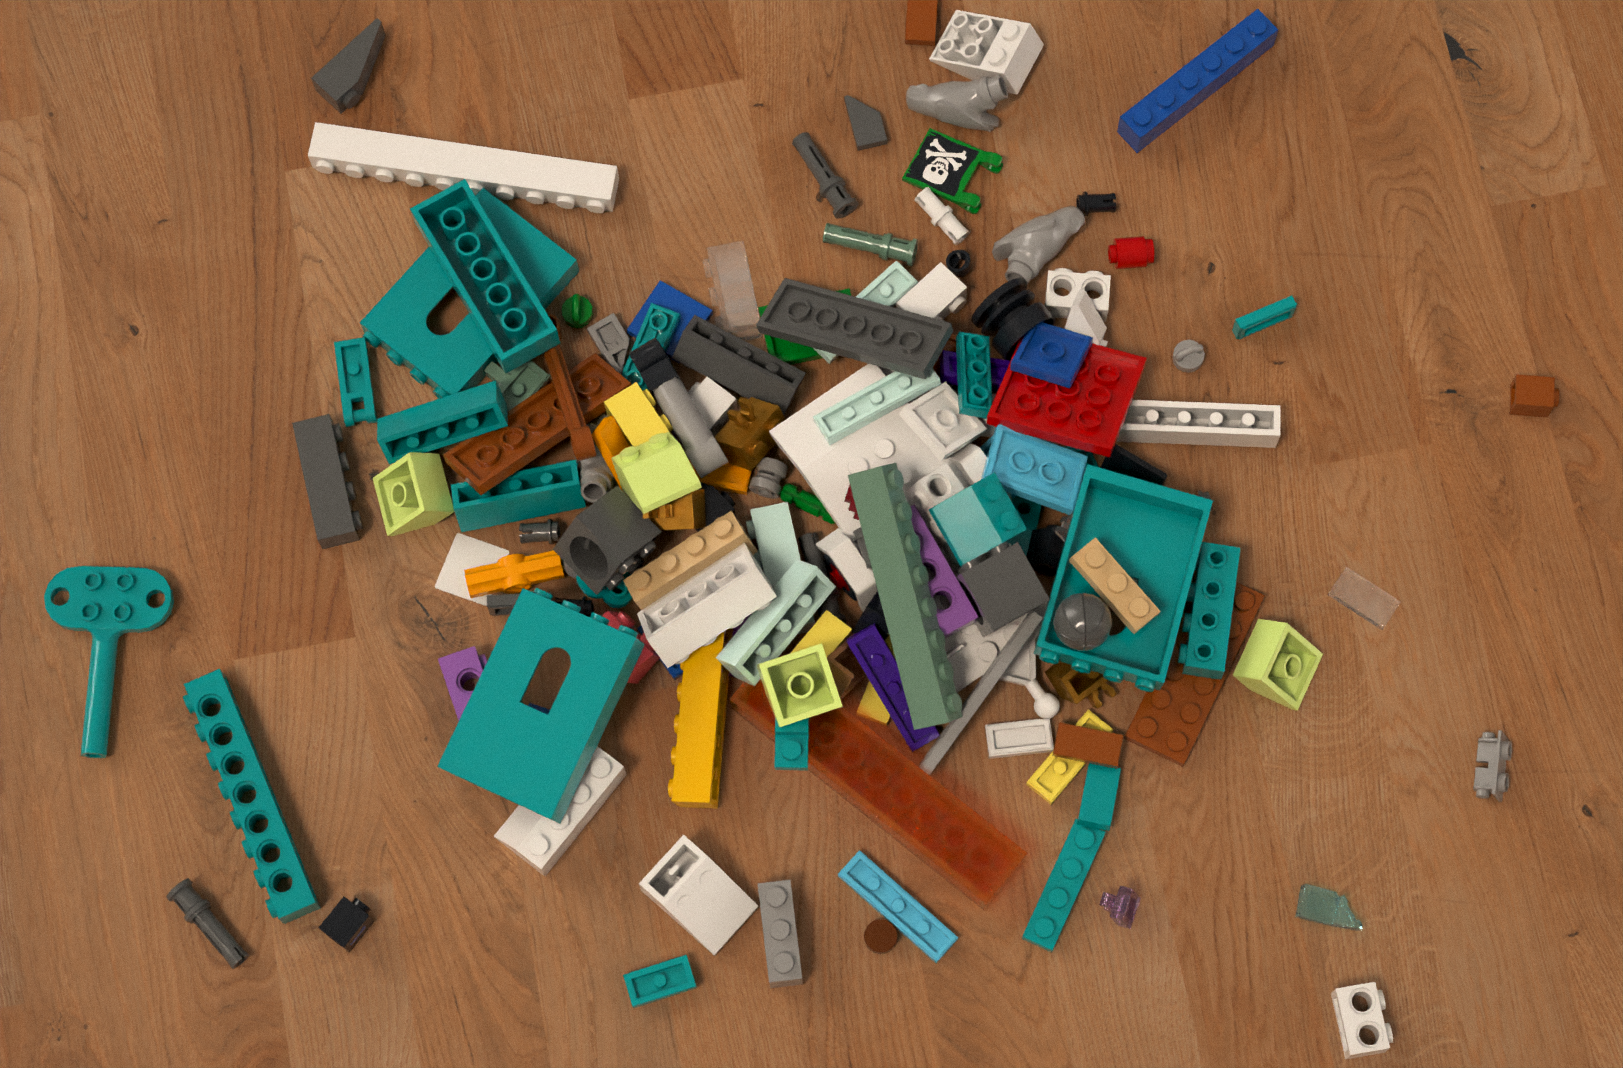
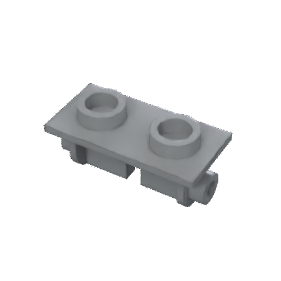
M1498 730V738H1495L1494 733L1483 732L1482 738L1478 739L1476 761L1478 763H1488V768L1476 767L1473 790L1476 791L1477 798L1488 799L1489 794H1493L1499 802H1502L1503 792L1508 791L1509 774L1505 773L1506 760L1510 761L1512 757V742L1508 741L1509 739L1502 730Z

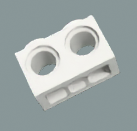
M1058 268L1054 271L1048 270L1045 307L1055 318L1068 319L1071 306L1079 290L1081 289L1086 292L1093 290L1098 292L1100 297L1090 299L1103 322H1106L1111 275H1104L1099 271L1074 273L1066 268ZM1057 288H1065L1069 291V294L1066 296H1059L1054 292V290Z
M947 462L918 480L906 491L910 496L912 505H915L917 510L921 512L928 522L931 532L940 539L942 544L946 540L930 514L929 509L965 489ZM929 487H931L932 489H934V491L936 492L937 496H935V495L930 491V488H929Z
M1375 982L1336 988L1331 993L1345 1059L1385 1053L1389 1050V1043H1393V1034L1390 1024L1384 1023L1382 1010H1385L1386 1005L1382 990H1377ZM1358 995L1365 998L1368 1003L1367 1011L1361 1012L1356 1010L1352 1005V997ZM1366 1028L1374 1033L1375 1043L1373 1045H1367L1361 1041L1359 1037L1361 1029Z

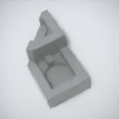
M612 313L588 327L587 332L605 361L621 374L630 339L615 314Z

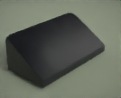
M1117 444L1114 446L1111 457H1105L1100 467L1161 486H1165L1167 479L1166 473Z

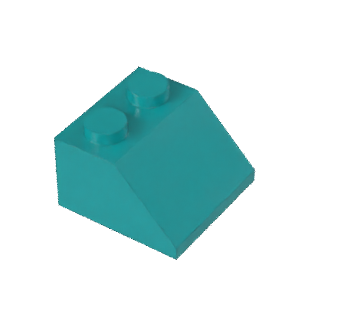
M995 472L929 509L960 567L1027 529Z

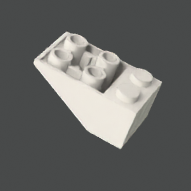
M956 10L929 59L931 62L970 80L981 77L993 78L1000 75L1006 84L1008 93L1018 94L1044 44L1031 23Z
M685 835L673 845L639 883L640 889L645 895L714 956L759 907L718 865Z

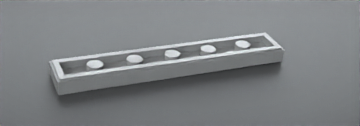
M1035 611L1029 612L962 704L961 712L963 717L948 723L917 766V771L926 777L930 776L1041 622L1042 616Z

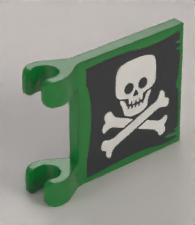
M930 128L902 177V181L922 190L929 187L936 196L959 205L971 214H977L981 208L980 197L964 191L979 164L988 171L998 174L1003 167L1002 156L997 153L980 150Z

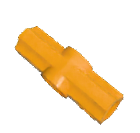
M554 550L525 556L524 554L507 555L500 558L497 563L464 570L470 598L502 591L507 594L520 593L522 588L528 590L534 584L565 578L561 558Z

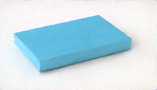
M998 424L994 430L981 479L995 472L1006 492L1071 515L1074 511L1088 456L1040 438L1015 432Z

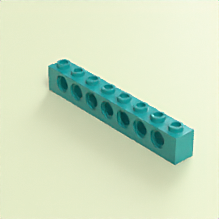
M217 669L185 683L184 686L187 691V695L183 696L185 705L190 714L195 712L199 723L194 725L202 743L205 741L208 743L211 751L206 753L208 762L213 771L219 770L223 780L218 782L219 789L225 801L230 799L234 810L230 811V816L236 829L242 828L246 839L241 841L247 857L249 859L254 857L258 869L253 872L260 888L266 887L270 899L265 900L272 918L278 917L282 923L287 924L320 909L316 894L226 675L221 669ZM220 704L221 709L217 715L207 716V710L211 705ZM232 733V740L227 745H218V740L222 734ZM235 762H244V768L240 773L230 774V768ZM249 790H255V799L248 804L242 803L243 794ZM261 819H267L268 827L261 833H254L255 823ZM274 848L280 849V856L275 862H266L265 857L269 850ZM284 878H291V888L286 892H278V883Z

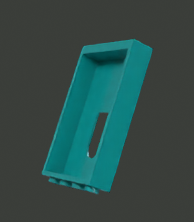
M482 188L476 194V198L543 308L546 309L579 273L577 259L486 189ZM428 247L361 320L360 325L364 332L362 336L365 337L374 348L381 346L387 351L386 356L399 367L402 364L411 370L409 374L421 385L429 384L434 388V395L440 399L476 387L486 376V372H484L486 367L492 361L497 364L498 360L469 313L449 334L436 335L428 329V315L453 288L430 247Z
M1087 464L1049 595L1050 600L1047 602L1033 654L1039 655L1040 660L1050 664H1058L1059 661L1070 664L1073 670L1081 673H1090V671L1101 673L1104 679L1112 682L1121 683L1122 680L1135 683V687L1142 691L1153 692L1154 689L1160 690L1165 682L1213 500ZM1096 537L1130 577L1138 579L1137 585L1161 612L1135 634L1126 626L1121 633L1109 635L1103 644L1093 650L1078 651L1067 647L1057 637L1053 619L1059 604L1073 594L1089 593L1100 598L1099 594L1069 561L1075 553Z
M522 588L437 767L561 824L645 644L636 638L638 632L626 626L620 625L617 630L608 626L610 620L592 612L590 617L579 613L581 607L569 601L563 600L560 605L551 601L553 595L546 591L535 588L534 592ZM561 648L569 654L571 666L547 715L521 703V700L543 655L550 649Z

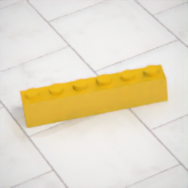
M729 628L719 634L713 643L708 646H701L692 652L684 662L680 663V668L683 670L682 682H679L677 686V700L680 702L679 714H676L674 718V731L677 734L676 746L672 747L671 751L674 776L670 778L668 783V795L671 801L679 807L718 808L729 671L716 657L731 640L733 628Z

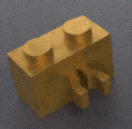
M741 397L738 400L741 409L739 411L730 409L727 412L730 421L717 434L715 439L726 455L729 464L752 471L776 444L769 431L783 422L785 418L778 405L753 397L750 399Z
M697 489L643 514V519L649 518L660 530L705 528L704 489Z
M1060 661L1045 671L1060 698L1074 704H1078L1088 697L1092 707L1100 708L1102 703L1098 699V688L1104 690L1108 697L1113 698L1117 695L1113 687L1105 683L1108 680L1104 679L1101 673L1094 671L1081 673L1071 668L1072 665Z

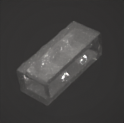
M744 241L708 247V259L702 261L706 278L712 277L714 287L708 288L711 305H718L720 316L714 317L716 326L744 341L762 338V333L758 332L756 326L760 317Z

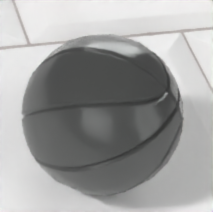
M1076 593L1065 598L1059 604L1054 615L1053 625L1057 637L1064 645L1078 651H1089L1100 646L1107 639L1112 627V618L1108 606L1099 597L1089 593Z

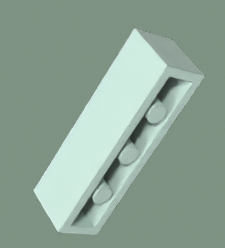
M788 502L751 509V520L746 521L748 535L751 540L756 539L758 552L753 556L773 588L797 559L801 560ZM814 616L808 620L798 634L806 633L815 624Z
M797 559L774 586L773 589L777 597L765 609L756 610L750 615L717 655L716 659L735 678L755 686L761 679L756 665L778 658L836 586L817 566Z

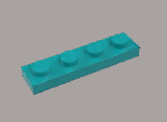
M1078 819L1074 821L1022 936L1023 940L1051 953L1106 833L1097 828L1078 825Z

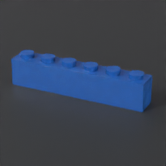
M1256 9L1122 114L1119 118L1117 133L1136 153L1140 152L1272 48L1278 29L1259 9Z

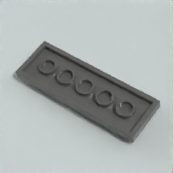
M784 278L756 324L758 332L925 380L953 332L952 324L946 321Z

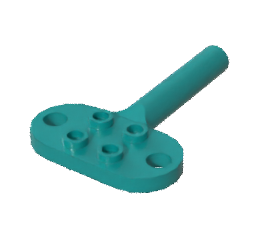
M77 566L66 568L59 572L47 585L44 601L45 608L51 619L64 629L86 631L92 635L81 744V756L107 757L119 637L130 632L152 631L161 626L171 615L174 605L173 590L162 575L151 569ZM60 591H68L69 600L67 603L60 606L55 605V595ZM157 593L164 594L165 601L162 606L158 608L149 606V600L152 595Z

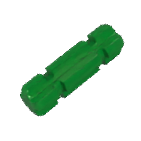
M790 483L783 487L780 494L781 500L789 504L795 503V507L816 517L822 516V520L830 524L835 523L817 496L805 490L800 492L798 487Z

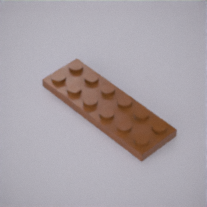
M596 353L569 370L586 424L606 411L604 401L632 385ZM549 383L509 410L508 426L466 439L443 454L446 463L480 495H483L569 436L553 383Z
M1236 582L1225 672L1221 680L1182 674L1183 664L1178 663L1180 644H1186L1188 634L1187 632H1182L1183 615L1165 682L1160 690L1146 691L1126 732L1125 740L1177 765L1184 766L1265 595ZM1192 602L1189 603L1185 613H1190Z

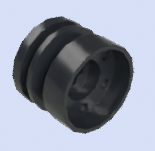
M1021 278L1012 279L993 291L977 307L971 319L977 328H982L981 333L984 336H995L992 346L1004 360L1011 361L1020 338L1041 322L1054 326L1056 318L1043 303L1037 302L1032 304L1035 294L1030 289L1026 290L1027 285Z

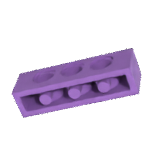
M912 505L910 506L912 510L911 521L914 532L920 540L922 563L933 572L934 576L931 581H928L931 597L943 595L949 600V608L945 610L937 608L936 614L939 628L944 633L946 639L975 623L978 615L916 506Z
M475 646L438 659L458 720H460L473 691L463 689L464 683L473 678L479 680L487 664L485 653L479 655Z

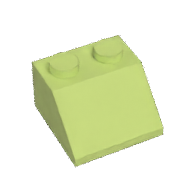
M669 432L656 434L649 441L636 447H627L620 454L611 458L622 490L643 514L702 488L700 480L681 444Z
M409 452L373 477L387 536H395L435 525L454 512L440 454Z
M1258 619L1233 676L1251 691L1298 711L1323 653L1288 623Z
M822 643L756 665L767 699L779 727L843 707Z

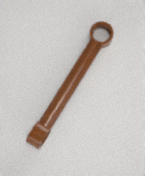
M547 313L556 327L561 341L560 321L555 315ZM560 344L544 352L543 355L567 425L573 452L578 462L596 457V451Z

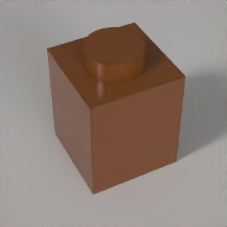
M1516 374L1510 384L1509 415L1548 417L1553 408L1557 407L1559 403L1560 393L1559 388H1555V377Z

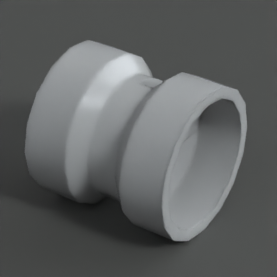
M763 457L756 465L757 474L751 479L749 489L760 496L777 499L781 492L780 482L781 479L786 477L788 466L776 459Z

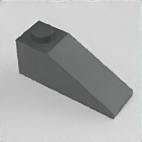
M378 18L311 78L316 92L340 114L347 108L354 107L359 102L366 88L386 36L382 22Z

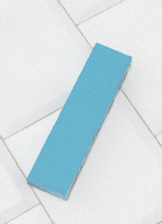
M860 850L838 873V877L887 921L891 922L896 929L936 964L958 940V937Z

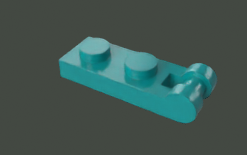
M365 337L334 342L345 426H356V422L367 421L368 424L376 423L378 419ZM364 401V409L353 410V403Z

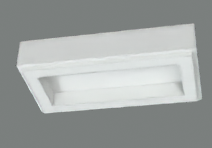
M1050 718L985 725L989 759L1047 753L1054 750Z

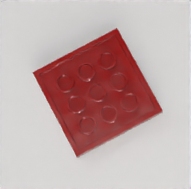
M1022 336V337L1020 338V340H1019V342H1018V344H1017V347H1016V349H1015V351H1014V354H1013V356H1012V358H1011V361H1012V359H1013V357H1014L1016 351L1018 350V348H1019V346H1020V344H1021V342H1022L1024 336ZM1092 344L1071 388L1010 370V361L988 412L987 424L995 427L1001 424L1021 434L1111 457L1146 367L1147 358Z

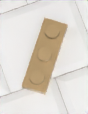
M1096 537L1069 559L1070 563L1133 634L1137 633L1161 612Z

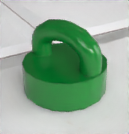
M574 294L566 299L562 305L563 320L570 327L582 328L592 320V305L585 297Z

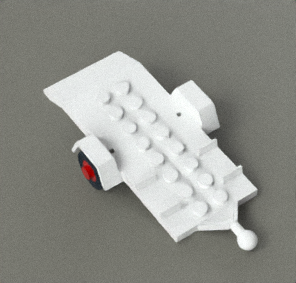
M872 364L865 365L769 431L777 445L798 469L839 527L817 542L816 546L825 553L824 559L831 571L829 575L839 589L842 588L854 601H858L862 612H864L866 606L878 590L872 568L867 569L857 542L854 543L852 540L854 538L853 531L860 528L861 525L859 520L853 518L855 512L848 510L850 503L844 502L850 485L848 475L897 463L898 470L902 473L904 480L903 490L906 501L912 506L910 496L906 491L918 480L947 462L964 488H967L981 480L987 459L980 447L969 443L940 462L900 417L899 413L909 403L829 445L815 424L813 416L886 377L878 366ZM929 487V488H930V491H931L935 496H937V494H936V492L934 491V489H932L931 487ZM1006 492L1012 502L1011 493ZM918 510L954 575L957 577L959 574L956 570L961 567L947 542L942 544L940 539L931 532L928 522ZM990 550L979 556L981 562L986 560L985 554L990 552ZM926 567L929 581L934 578L933 572ZM936 595L933 597L938 609L945 610L949 608V600L945 596ZM1047 602L1030 612L1035 611L1044 617ZM1027 614L985 637H982L976 624L973 623L945 639V651L948 661L953 667V681L957 693L985 674ZM1041 620L999 680L1025 686L1035 700L1034 710L1036 714L1041 718L1049 719L1058 713L1060 703L1055 695L1045 693L1035 679L1036 654H1033L1035 649V638L1038 636L1042 624Z

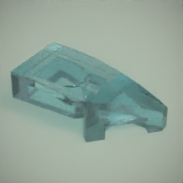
M1309 884L1301 885L1296 918L1356 931L1362 930L1363 926L1360 920H1356L1348 907V900L1345 895L1339 896L1337 892Z

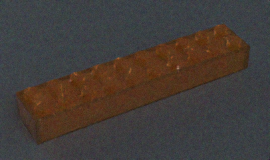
M761 679L755 686L744 682L729 699L731 709L775 743V716ZM844 707L809 717L808 770L985 911L1026 861L1028 853Z

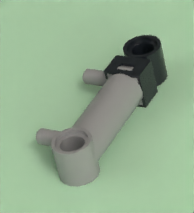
M655 337L631 351L629 355L664 415L669 420L673 431L699 476L703 478L728 463L726 455L710 431L657 338Z

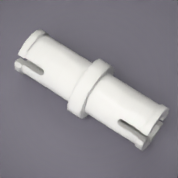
M929 187L923 189L914 199L932 218L931 223L935 227L939 226L953 241L954 245L961 243L970 233L952 214L953 209L949 205L945 206Z

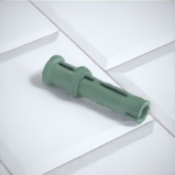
M830 223L826 224L823 234V243L878 254L879 258L885 261L888 258L907 262V266H913L918 249V239L915 238L910 241L893 237V233H884L882 236Z

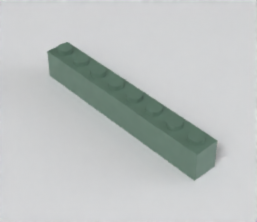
M892 463L850 474L848 479L914 730L949 723L963 717L961 712L962 701L959 694L956 693L953 681L954 671L946 655L945 636L939 628L936 616L937 605L931 597L929 590V575L922 563L920 540L915 534L912 525V510L905 498L902 473L898 470L897 463Z

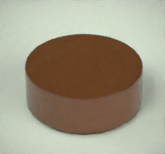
M883 919L872 921L864 932V941L867 948L876 954H885L891 951L897 942V931L894 925Z

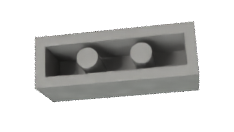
M791 880L758 883L770 988L803 985Z

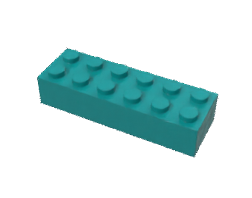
M465 179L410 208L416 226L505 374L560 344L556 327Z

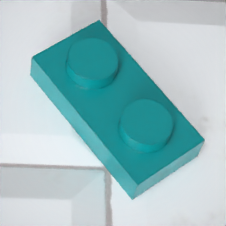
M687 955L623 975L633 1008L697 988Z

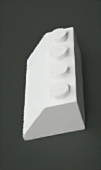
M743 543L638 612L637 615L647 641L666 667L669 668L674 664L684 662L692 652L701 646H708L713 643L717 636L727 629L739 626L745 617L756 610L765 609L777 596L751 551Z
M597 746L561 824L518 805L494 837L538 872L546 876L627 774L624 766Z

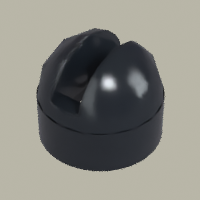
M955 250L947 256L946 265L955 276L964 277L970 272L972 261L966 251Z

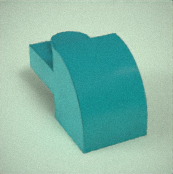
M775 718V770L808 771L809 718L782 727L778 726Z

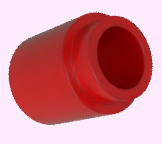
M1144 236L1114 238L1113 245H1108L1109 263H1114L1116 269L1146 267L1147 264H1153V240L1145 239Z

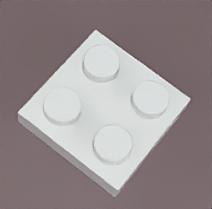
M946 382L903 407L899 413L900 417L940 462L982 436L987 429L977 417L959 414L958 395Z

